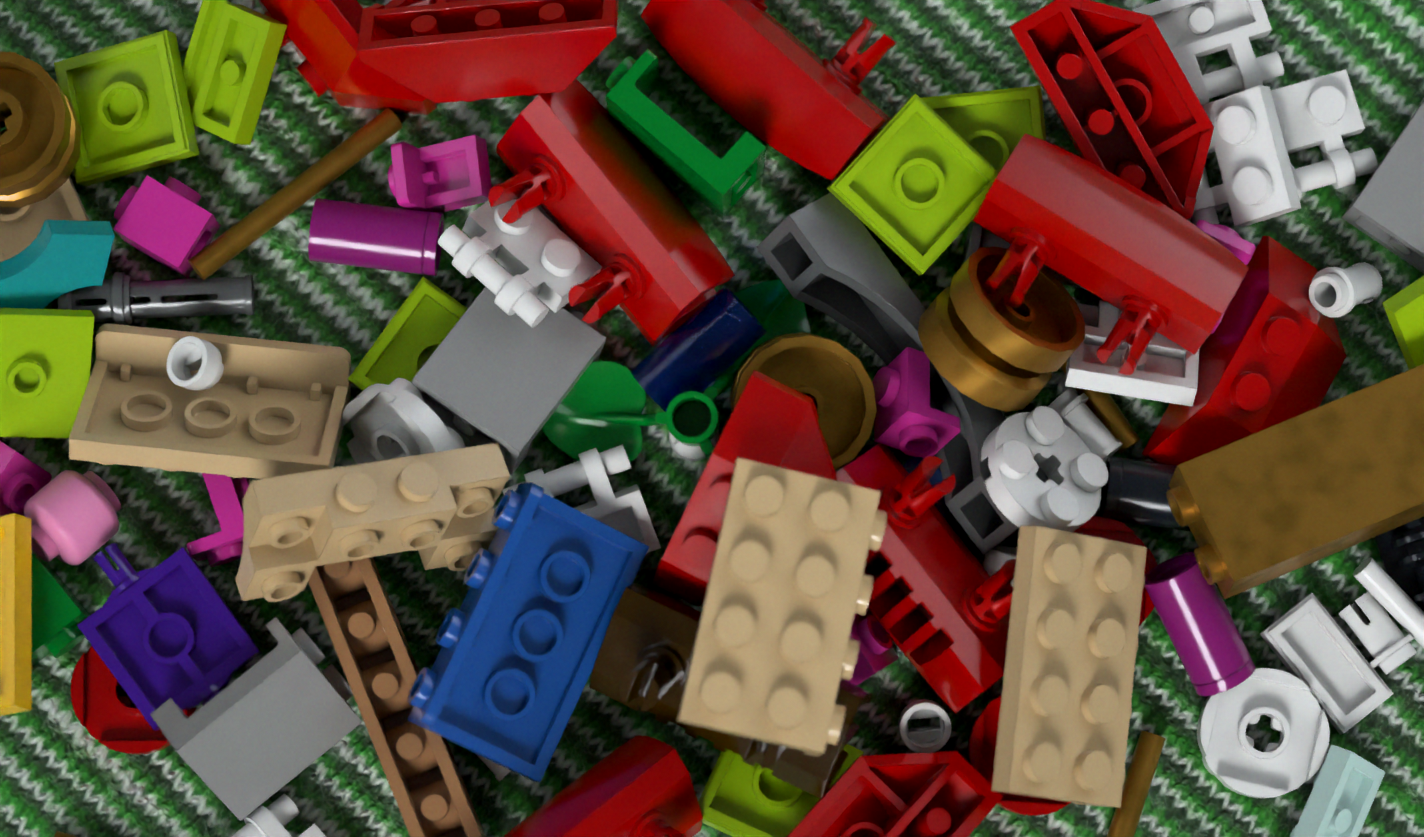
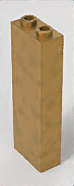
M1424 364L1177 465L1169 483L1171 489L1166 493L1169 507L1175 520L1181 527L1189 525L1199 546L1195 548L1194 552L1200 572L1208 584L1217 583L1224 599L1424 516Z

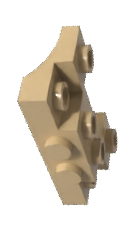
M499 443L251 480L243 498L244 541L240 567L235 578L241 600L246 601L263 597L269 602L287 600L304 591L315 566L355 561L405 551L418 550L425 570L447 566L452 571L468 569L479 549L488 550L498 529L497 526L492 524L493 507L510 477Z

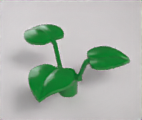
M780 279L763 281L744 288L723 301L708 320L704 336L706 352L713 360L730 367L703 394L695 391L684 392L677 395L669 403L666 412L642 414L646 404V391L640 379L626 366L610 361H595L590 364L542 427V431L559 449L577 461L580 460L578 454L590 449L597 448L598 453L623 445L629 462H632L640 454L643 446L640 426L667 425L670 433L682 444L700 446L709 461L715 448L711 440L717 434L720 426V415L713 402L734 381L736 370L754 348L776 335L799 332L811 334L805 303L795 299Z

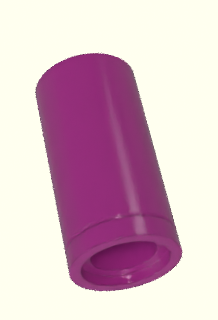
M317 198L314 203L310 223L309 260L437 276L442 247L438 244V240L444 233V213Z
M1195 552L1172 557L1155 566L1145 575L1144 586L1198 695L1211 696L1225 692L1241 684L1253 674L1256 668L1216 583L1208 584L1201 574L1196 562Z

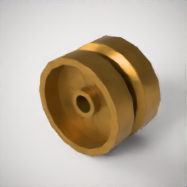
M0 51V129L4 126L8 129L4 134L0 135V207L21 208L47 199L67 182L79 159L81 128L73 105L40 64L15 52Z
M998 246L981 247L966 260L952 277L951 286L943 290L919 318L918 336L926 356L940 375L962 394L986 407L1005 412L1023 410L1050 381L1052 372L1057 371L1085 340V322L1078 304L1062 283L1043 267L1024 296L1021 306L1011 307L1006 305L1017 279L1015 275H1011L997 292L991 296L985 289L984 284L987 278L993 274L1007 249Z
M806 332L776 335L754 348L736 370L729 396L731 414L754 370L800 393H807L809 396L814 397L819 416L817 421L828 446L834 470L852 461L870 438L877 412L874 385L860 359L838 342Z

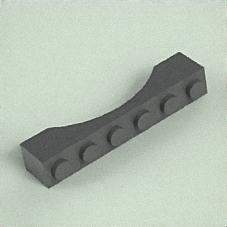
M831 192L788 215L757 246L760 253L795 299L824 312L851 330L886 365H889L907 347L924 352L918 336L919 318L926 309L859 218ZM930 361V407L961 419L960 433L936 453L937 457L944 460L940 465L942 479L952 474H955L956 478L955 488L949 494L944 495L945 504L984 556L1019 532V527L1006 518L991 499L984 482L991 476L988 467V457L981 462V449L985 439L996 427L1006 420V417L1001 410L986 407L962 394L940 375ZM1039 467L1036 475L1041 481L1046 482L1049 479L1046 473Z

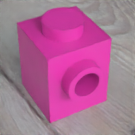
M147 175L139 188L134 185L131 186L120 199L114 212V218L119 221L113 230L126 243L188 278L193 271L188 260L210 244L221 225L212 213L197 205L202 196L195 190L170 176L163 185Z

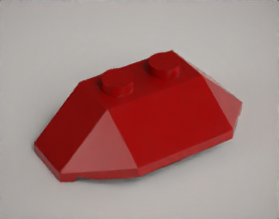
M258 0L265 12L264 15L287 25L280 49L290 43L302 58L303 62L295 68L318 97L328 91L339 106L383 111L389 108L393 112L429 115L437 108L436 103L359 60L357 47L363 7L357 0Z
M392 0L386 5L377 3L362 10L357 53L359 60L434 103L472 102L480 99L522 95L537 96L544 93L563 92L617 36L619 0Z
M1053 0L1010 25L1009 27L1036 79L1081 158L1144 191L1185 219L1191 218L1214 126L1152 16L1092 0Z
M1263 236L1251 260L1247 264L1249 270L1226 308L1220 324L1213 334L1210 333L1199 350L1198 388L1193 406L1170 403L1142 452V455L1153 462L1179 465L1318 408L1342 366L1346 353L1334 318L1325 316L1317 311L1309 299V287L1313 277L1318 272L1317 269L1270 236Z
M756 370L753 371L662 556L652 584L700 608L703 607L737 458L838 481L828 446L817 421L819 416L813 398Z
M957 751L859 756L786 837H968L1003 798V795L1000 792L992 791V785Z

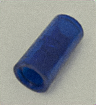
M724 285L716 292V295L714 294L630 372L647 394L666 412L669 403L677 395L688 391L702 393L748 351L757 340H760L767 333V330L739 298Z

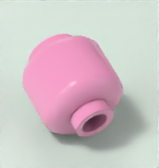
M73 470L61 472L24 505L25 517L32 519V550L46 562H50L55 557L69 565H79L119 530L117 512L121 509V504L113 490L92 471H87L84 474Z

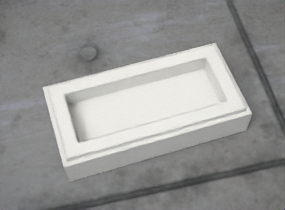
M1313 593L1307 595L1260 633L1261 637L1289 672L1301 679L1312 690L1311 693L1318 700L1321 710L1324 709L1327 719L1339 734L1347 732L1393 695V692Z

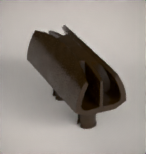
M638 582L627 586L607 629L592 670L589 688L637 711L640 708L641 711H649L656 715V720L666 725L672 722L685 728V734L695 739L701 736L714 742V748L724 753L727 750L735 752L742 757L743 762L753 767L756 764H760L759 769L768 768L773 771L772 776L822 799L849 756L844 747L858 732L860 727L853 720L859 708L864 703L869 704L873 694L840 678L835 704L845 706L842 730L837 745L826 743L825 752L818 757L804 754V751L677 722L701 612Z

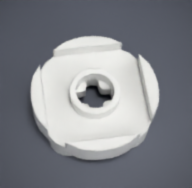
M397 378L389 385L377 383L367 387L348 403L343 411L342 426L351 420V429L355 436L347 443V446L356 464L466 448L461 436L454 429L444 425L438 415L423 401L418 388L404 378Z
M1038 406L1032 412H1022L1010 416L987 436L981 449V462L988 457V467L991 472V476L984 481L987 491L997 508L1017 527L1037 525L1074 532L1096 513L1101 501V487L1108 481L1106 464L1098 455L1091 453L1079 435L1063 422L1061 416L1054 409L1047 406ZM1039 467L1046 473L1049 479L1046 482L1041 481L1036 475Z
M1256 668L1253 674L1241 684L1225 692L1208 696L1201 709L1197 725V741L1202 753L1203 764L1208 772L1214 775L1231 791L1252 798H1273L1298 789L1305 781H1308L1319 771L1325 760L1330 740L1328 719L1324 709L1321 710L1318 700L1311 693L1312 690L1301 679L1288 672L1272 668ZM1260 715L1270 717L1271 728L1280 732L1279 742L1268 743L1264 748V752L1254 749V739L1246 736L1247 724H1257Z

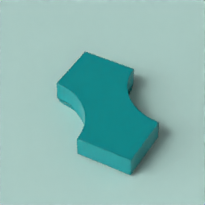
M45 220L37 237L26 249L12 258L0 262V308L43 309L54 299L70 291L90 286H102L115 237L110 221Z

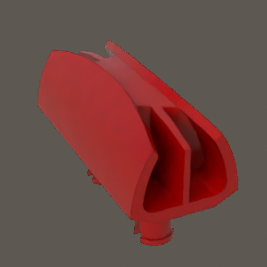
M650 0L640 16L659 43L703 92L748 131L806 169L832 181L835 177H838L891 119L861 93L863 88L860 84L891 47L893 48L897 42L890 35L884 34L862 53L877 27V24L866 16L831 60L826 57L822 60L766 12L768 8L764 3L766 0Z
M577 79L563 92L539 94L518 115L498 142L496 153L515 176L490 188L489 203L491 208L517 199L502 219L505 223L513 224L524 214L541 205L542 209L557 227L602 266L599 273L583 283L573 286L568 293L571 307L593 298L598 299L581 319L582 321L594 323L602 315L619 305L652 347H654L706 308L705 302L717 294L714 288L735 276L721 252L673 189L619 124Z
M1026 133L997 175L973 220L1011 244L993 274L987 278L984 284L985 289L991 296L997 292L1011 275H1015L1017 279L1006 305L1011 307L1021 306L1024 296L1045 264L1123 311L1103 345L1098 348L1096 355L1104 364L1123 342L1128 343V348L1118 373L1124 375L1134 373L1137 363L1156 332L1195 355L1224 314L1249 270V267L1226 247L1144 191L1057 145Z
M880 443L836 472L839 482L881 491L877 510L887 512L886 527L881 546L878 551L868 549L863 574L873 576V586L867 608L934 691L957 713L1004 676L1013 587L1010 585V582L1014 579L1016 559L1005 562L990 577L934 506L939 499L949 494L956 486L955 474L934 485L929 483V479L944 460L936 456L925 457L911 473H908L887 445Z
M638 735L614 750L502 837H693L701 831L703 815L690 774L675 748L658 739Z

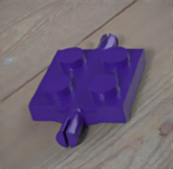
M115 542L104 549L119 567L118 570L102 551L97 553L93 560L98 563L116 589L112 591L100 609L77 626L153 730L158 731L160 728L150 714L171 698L182 711L201 705L204 706L223 691L234 673L260 655L262 651L185 548L182 547L156 567L136 572Z

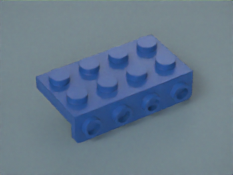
M531 482L519 484L516 491L507 490L501 498L492 518V524L498 527L488 550L481 548L473 557L464 577V583L470 586L460 610L453 607L444 618L436 636V643L441 645L442 648L432 669L424 667L416 677L409 692L407 702L414 706L408 721L529 780L541 782L593 670L613 613L625 588L633 583L649 546L543 493L544 488Z

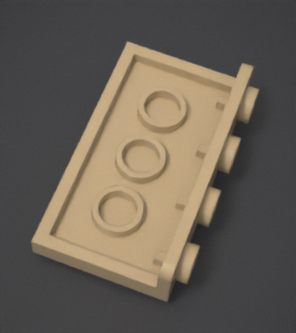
M103 324L98 328L95 337L96 361L69 436L70 460L97 462L104 465L119 464L158 468L165 471L217 474L231 478L246 477L256 479L334 467L343 430L342 415L345 407L350 402L351 382L348 378L351 375V356L346 349L335 346L119 324ZM194 336L212 343L220 350L222 363L224 364L223 375L210 389L194 391L178 386L170 380L166 367L168 354L173 345L181 338ZM199 370L190 371L191 376L196 374Z
M737 458L677 722L802 750L804 754L815 757L825 752L826 743L837 745L845 715V706L835 704L840 678L851 680L859 651V641L849 639L854 613L865 615L873 586V576L863 574L868 549L879 550L886 527L887 512L877 510L881 491Z
M1037 525L1020 526L992 791L1067 801L1087 806L1121 808L1129 721L1132 713L1131 701L1135 661L1139 644L1138 631L1142 591L1145 584L1144 571L1147 547Z

